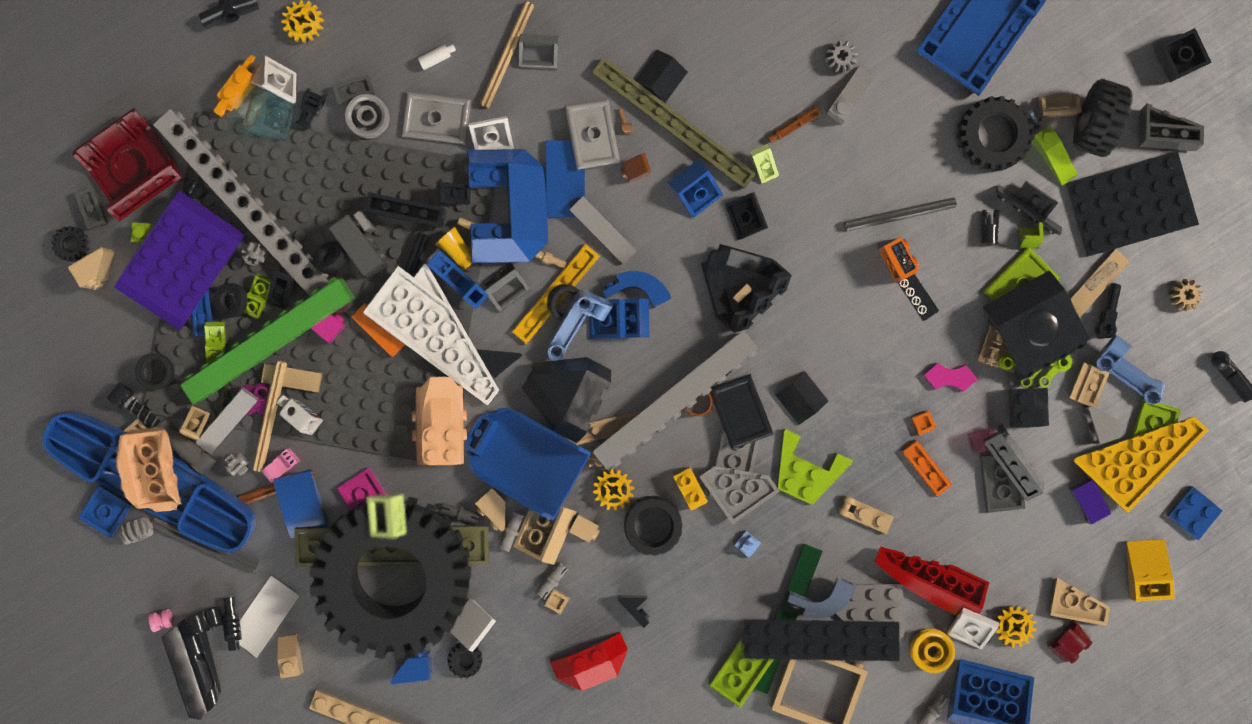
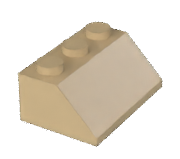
M562 505L553 521L529 509L513 547L541 562L554 565L577 511Z

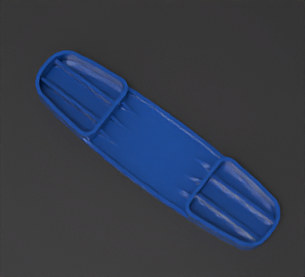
M75 410L65 411L53 417L48 423L42 438L43 447L46 452L85 481H96L129 501L121 488V477L116 468V450L118 451L120 435L127 432ZM173 457L172 467L174 474L177 476V489L181 504H178L177 510L155 512L150 508L142 509L176 526L182 535L218 550L234 552L244 546L251 538L256 527V515L253 510L213 480Z

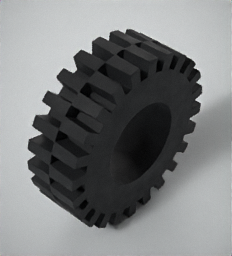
M409 497L406 501H403L406 534L395 538L370 536L367 502L363 505L358 503L335 521L315 551V561L310 569V577H314V581L310 586L311 597L317 596L318 599L314 607L317 615L325 614L327 619L324 626L329 632L335 628L340 632L338 638L340 643L346 645L351 640L357 644L355 652L364 655L367 648L375 650L374 658L384 659L387 652H394L395 659L404 658L409 650H413L415 655L424 652L427 644L436 645L441 641L446 631L449 633L452 630L457 617L461 615L470 588L471 566L468 564L469 550L462 545L463 536L459 529L454 532L450 527L452 521L448 516L444 515L441 518L435 514V506L429 503L426 507L418 505V499L414 497ZM375 502L378 531L387 530L385 502ZM380 546H397L409 551L419 560L424 569L426 590L418 599L402 606H388L373 600L364 591L359 581L358 563L361 556L369 550Z

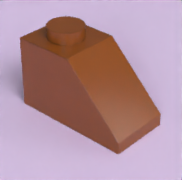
M645 153L623 162V168H620L623 179H628L629 183L651 175V169Z

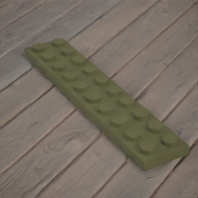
M488 525L450 526L454 532L459 529L463 536L462 545L464 548H468L470 555L468 564L489 565ZM331 527L294 529L296 567H311L313 565L315 551ZM397 546L373 548L361 556L358 566L421 565L412 553Z

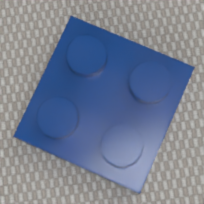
M98 485L78 518L107 537L113 538L133 505L102 485Z
M1190 486L1167 516L1192 537L1199 540L1223 510L1194 486Z

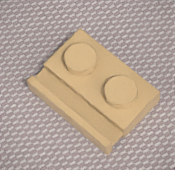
M1082 362L1068 398L1096 408L1110 373Z

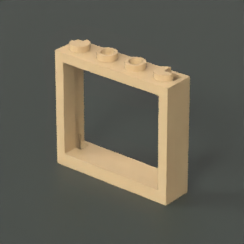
M787 660L770 705L771 710L808 724H838L781 703L796 660ZM822 660L859 674L841 724H849L868 671L864 668L863 664L854 661L852 664L846 660Z

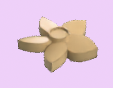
M590 447L589 452H591V455L588 458V467H592L594 464L602 467L603 464L593 453L594 449Z

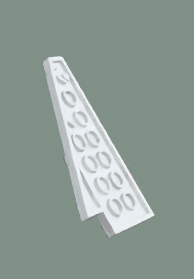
M424 264L415 277L398 266L363 313L447 376L452 377L455 382L488 406L498 393L499 388L428 265Z

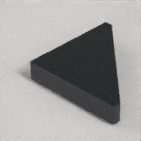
M476 349L486 368L494 378L523 356L521 353Z

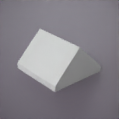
M264 56L251 82L271 94L294 104L296 102V73L271 58Z
M507 116L469 123L475 150L514 149Z

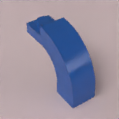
M439 249L425 262L473 308L477 309L489 296Z
M627 271L616 275L619 283L615 284L613 281L604 286L606 290L602 291L607 299L624 289L637 288L646 293L654 308L671 299L668 290L662 282L654 276L641 271Z

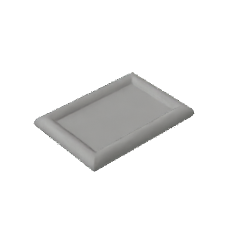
M406 92L401 137L466 145L471 99Z
M608 99L564 106L577 170L621 163Z

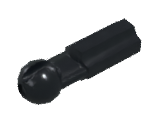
M1225 351L1215 352L1211 359L1212 365L1218 369L1243 403L1252 400V384L1234 364L1230 355Z

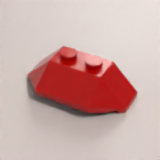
M621 632L554 659L550 661L557 680L580 691H584L617 677L628 648Z

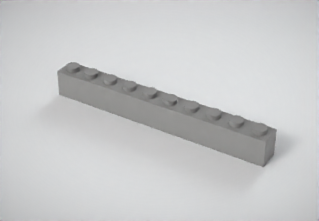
M742 330L593 450V453L606 469L610 467L615 469L622 463L620 460L625 455L630 457L637 451L635 448L640 443L644 445L651 440L650 435L653 432H661L667 427L665 423L668 420H676L682 415L680 411L683 408H691L697 403L695 399L698 396L702 395L704 397L712 391L710 387L714 383L719 385L727 379L726 374L732 370L734 373L743 366L741 362L744 359L750 360L758 354L756 352L758 347L748 334Z

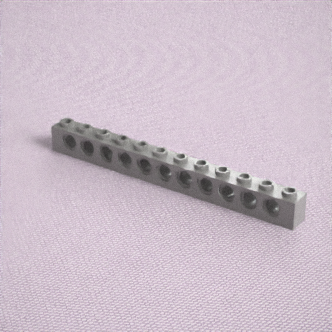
M169 109L153 125L308 295L318 288L322 290L326 286L325 283L329 281L327 279L329 275L321 273L315 267L313 257L309 253L305 255L301 250L303 246L296 239L292 240L288 236L290 232L284 225L279 226L275 222L277 218L270 210L266 212L263 209L264 203L257 196L253 198L249 193L251 189L244 182L240 183L236 179L238 175L233 169H227L223 165L225 161L218 153L214 155L211 152L212 146L205 139L200 140L197 136L199 132L192 125L188 126L184 122L186 118L179 111L175 112ZM181 126L182 133L176 136L175 129ZM194 140L195 148L189 150L188 143ZM203 155H208L209 157L206 164H201V157ZM221 169V176L215 179L214 171ZM233 183L235 189L233 192L228 193L226 190L227 185ZM243 197H246L248 200L245 207H241L239 204ZM259 211L261 218L254 222L252 216L255 212ZM273 226V234L267 236L265 233L266 228ZM281 240H286L287 247L284 250H280L278 247ZM298 254L300 261L294 265L291 258L293 255ZM311 268L313 276L306 279L304 272L306 269Z

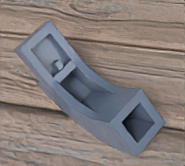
M837 576L832 590L826 596L819 599H811L790 591L787 602H790V606L797 609L803 607L802 613L805 617L825 618L838 613L849 603L856 585L854 582Z

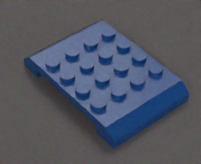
M952 0L923 40L916 53L979 96L1046 0Z

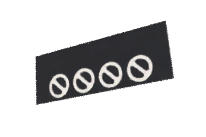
M915 274L897 282L923 321L939 312V309Z

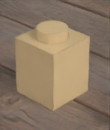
M578 513L569 532L590 543L591 539L595 540L600 530L597 529L599 524Z

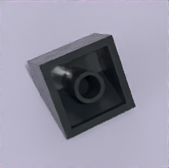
M1048 388L1009 389L1010 427L1049 426Z

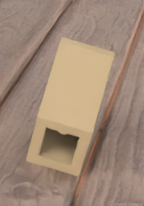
M492 487L475 503L478 506L476 510L483 517L486 515L491 520L489 524L496 531L499 529L502 532L506 527V499Z

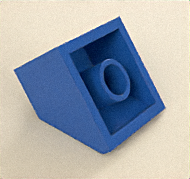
M696 160L667 182L693 218L723 196L711 173L699 160Z
M425 649L420 654L415 655L412 653L391 679V685L430 680L434 674L431 651H426Z

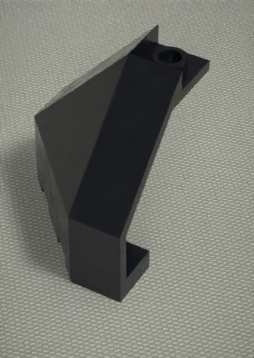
M723 244L719 245L718 250L710 251L708 260L701 263L715 315L733 333L749 329L754 324L752 320L759 313L763 315L773 305L771 301L778 294L782 296L787 291L792 276L772 258ZM748 284L752 288L751 291L739 303H736L732 298Z
M588 357L532 363V372L528 375L527 381L521 388L552 431L578 443L591 427L588 422L591 416L597 414L603 401L600 399L603 390H608L611 384V369Z

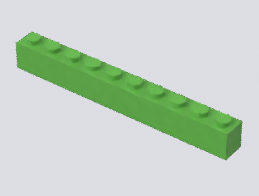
M336 278L329 280L325 283L326 287L324 289H316L309 294L311 296L306 301L302 299L294 304L295 308L291 311L285 310L278 315L279 319L275 322L271 320L262 326L263 330L252 332L247 336L248 340L243 343L240 341L234 344L230 352L227 354L223 352L215 357L217 361L212 364L210 362L200 367L201 371L196 375L192 373L185 377V382L180 386L191 403L197 404L202 402L354 300L355 296L344 279L336 280Z

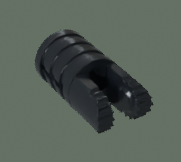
M982 210V245H998L1000 210H994L993 224H988V211Z

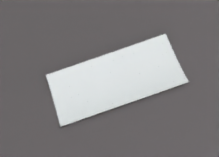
M270 576L240 620L242 640H239V645L257 658L299 596L283 583Z

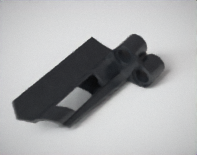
M218 606L185 618L177 626L161 636L189 719L202 720L206 713L215 706L219 699V694L222 692L206 631L223 625ZM198 660L205 662L212 681V687L208 693L197 664Z

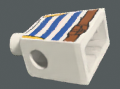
M282 396L277 401V405L282 409L280 415L301 433L312 435L323 422L321 417L298 400H289Z

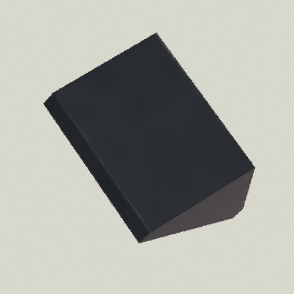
M657 49L635 81L666 103L688 71L674 57Z
M755 192L725 204L738 240L768 229Z
M805 371L775 394L798 425L815 415L829 402Z

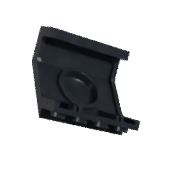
M1050 270L982 307L984 318L988 323H993L1014 362L1016 376L1020 381L1030 378L1034 373L1048 368L1052 363L1066 358L1074 351L1081 350L1087 345V341L1090 340L1066 289Z

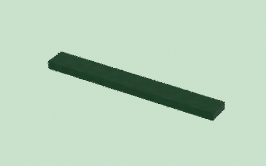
M807 544L803 545L775 620H797L800 609L790 606V602H787L788 594L792 591L806 596L822 555V550ZM781 659L773 660L754 688L755 690L768 694Z

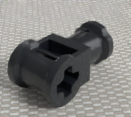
M308 88L304 93L300 106L302 109L301 115L295 123L311 130L314 116H318L323 109L327 96L324 94L321 96Z

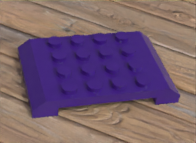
M179 191L119 277L114 288L181 331L246 234Z

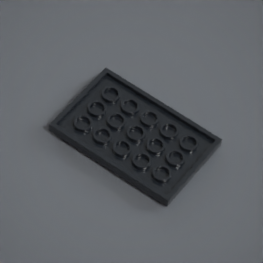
M1178 151L1066 183L1087 257L1199 225Z

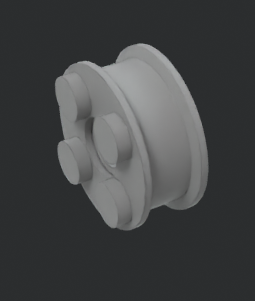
M362 94L356 96L349 102L345 111L348 127L361 138H376L383 134L389 125L390 115L388 108L381 99L374 95ZM366 112L372 113V118L369 121L363 120V115Z

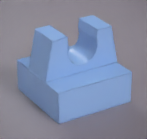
M745 531L734 546L750 558L761 542Z

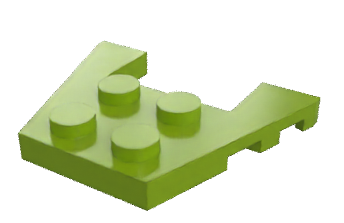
M784 429L777 488L813 505L852 464L853 460L836 453L828 471L793 455L801 436Z

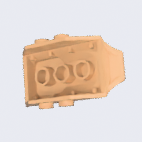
M429 377L423 386L416 387L415 410L412 411V422H415V430H412V441H416L417 465L464 464V440H467V429H463V421H466L467 413L466 409H463V386H458L452 377Z
M160 427L139 429L120 435L116 468L120 473L121 488L125 493V497L137 509L150 508L155 512L177 510L178 504H181L177 489V476L174 474L172 467L173 453L169 436Z

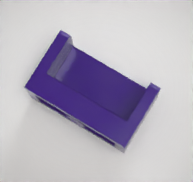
M1087 479L1069 489L1070 493L1075 495L1087 517L1085 519L1086 523L1092 525L1112 514L1093 479Z

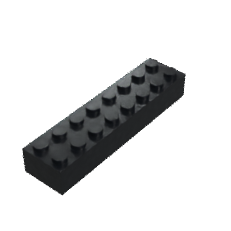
M742 619L741 658L900 661L899 622Z

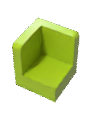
M1038 222L1036 228L1020 227L1019 248L1039 249L1044 240L1043 222Z

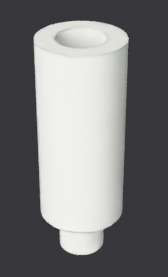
M444 44L418 57V60L423 70L451 57L450 53L456 51L453 44L447 47Z

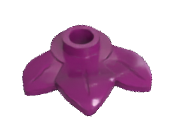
M259 383L255 386L243 385L242 387L258 398L246 415L258 411L263 417L270 386L265 383ZM263 389L266 394L263 396L259 395L258 391Z

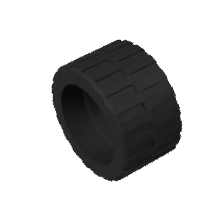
M646 496L645 498L638 499L637 502L630 506L624 519V531L629 544L636 551L644 555L657 556L665 554L677 545L682 534V520L677 508L663 497ZM651 507L662 509L671 520L669 535L663 541L655 544L641 540L635 531L637 516L643 510Z

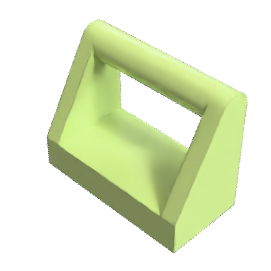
M403 494L367 496L370 536L395 538L406 534ZM375 502H385L387 530L378 531Z

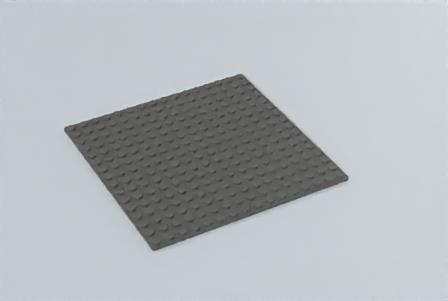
M198 111L194 128L199 132L197 136L201 141L205 139L212 146L210 150L214 155L218 153L225 161L223 165L227 169H233L238 175L236 179L240 183L244 182L251 189L249 193L253 198L257 196L264 203L263 209L266 212L270 210L276 216L275 222L279 226L284 225L290 232L288 236L292 240L296 239L303 246L301 250L305 255L309 253L314 257L316 251L322 245L330 241H338L329 228L346 215L354 217V214L361 211L376 228L370 234L376 242L373 245L375 248L381 249L387 257L385 260L387 265L368 278L361 273L350 256L347 255L345 263L335 272L329 273L327 277L328 280L336 278V280L344 279L355 296L354 300L336 311L344 319L343 323L346 327L332 343H328L310 328L228 383L230 397L233 398L236 391L243 385L255 386L261 383L264 364L275 365V362L278 360L286 362V367L322 373L319 392L282 386L280 398L285 396L289 400H298L323 419V422L312 435L301 433L280 415L282 409L278 406L271 435L417 461L416 441H412V430H415V422H412V411L415 410L416 387L423 386L429 377L449 376L407 345L392 357L351 316L364 303L367 305L371 303L398 266L403 270L405 269L419 232L426 234L428 239L413 277L426 264L425 262L439 249L435 244L454 227L471 249L470 229L462 227L457 223L461 217L475 224H489L495 188H471L470 204L468 205L441 204V202H436V182L469 185L467 158L285 126L283 137L263 134L264 122L226 115L220 117L215 113ZM194 140L191 141L190 150L195 148ZM208 155L201 157V164L208 162ZM187 163L184 185L187 181L195 179L204 186V194L200 198L193 200L246 234L209 288L213 322H225L227 354L232 350L231 347L240 341L242 343L248 340L247 336L254 331L260 332L263 330L262 326L271 320L275 322L279 319L278 315L285 310L291 311L295 308V303L302 299L306 301L310 296L296 282L291 290L288 305L285 309L266 303L258 319L244 312L235 318H227L217 312L214 305V296L217 289L223 284L236 283L242 286L247 294L258 273L272 279L274 271L292 276L267 249L265 252L266 258L263 263L259 261L258 265L253 266L244 261V258H242L243 253L241 252L244 245L249 246L250 242H261L190 164ZM221 169L214 171L215 179L221 176ZM233 183L227 185L226 190L228 193L233 192L235 186ZM368 192L444 207L447 211L443 229L367 213L364 210ZM243 197L239 202L240 206L245 207L248 200L246 197ZM259 211L255 212L252 216L254 222L261 218ZM268 226L265 230L267 236L272 235L274 232L273 226ZM286 240L279 242L278 247L280 250H284L287 247ZM336 252L329 255L325 262L331 260ZM298 254L293 255L291 258L294 265L300 261ZM472 263L464 270L477 284L482 263ZM429 267L469 336L473 307ZM311 268L306 269L304 272L306 279L313 276ZM229 293L226 297V304L232 308L235 305L236 298L233 293ZM192 315L181 331L162 318H159L153 354H162L170 359L175 369L174 378L166 388L160 390L147 389L144 407L148 411L151 410L152 414L185 420L191 407L194 406L210 413L206 424H211L224 409L221 405V401L224 398L223 387L202 402L192 404L180 386L185 382V377L192 373L196 375L201 371L200 367L206 364L205 336L194 337ZM153 360L148 381L158 383L164 379L166 369L162 362ZM263 389L258 391L259 395L263 396L266 394ZM228 399L225 400V404L227 405L230 402ZM258 411L245 415L234 429L260 433L263 417Z

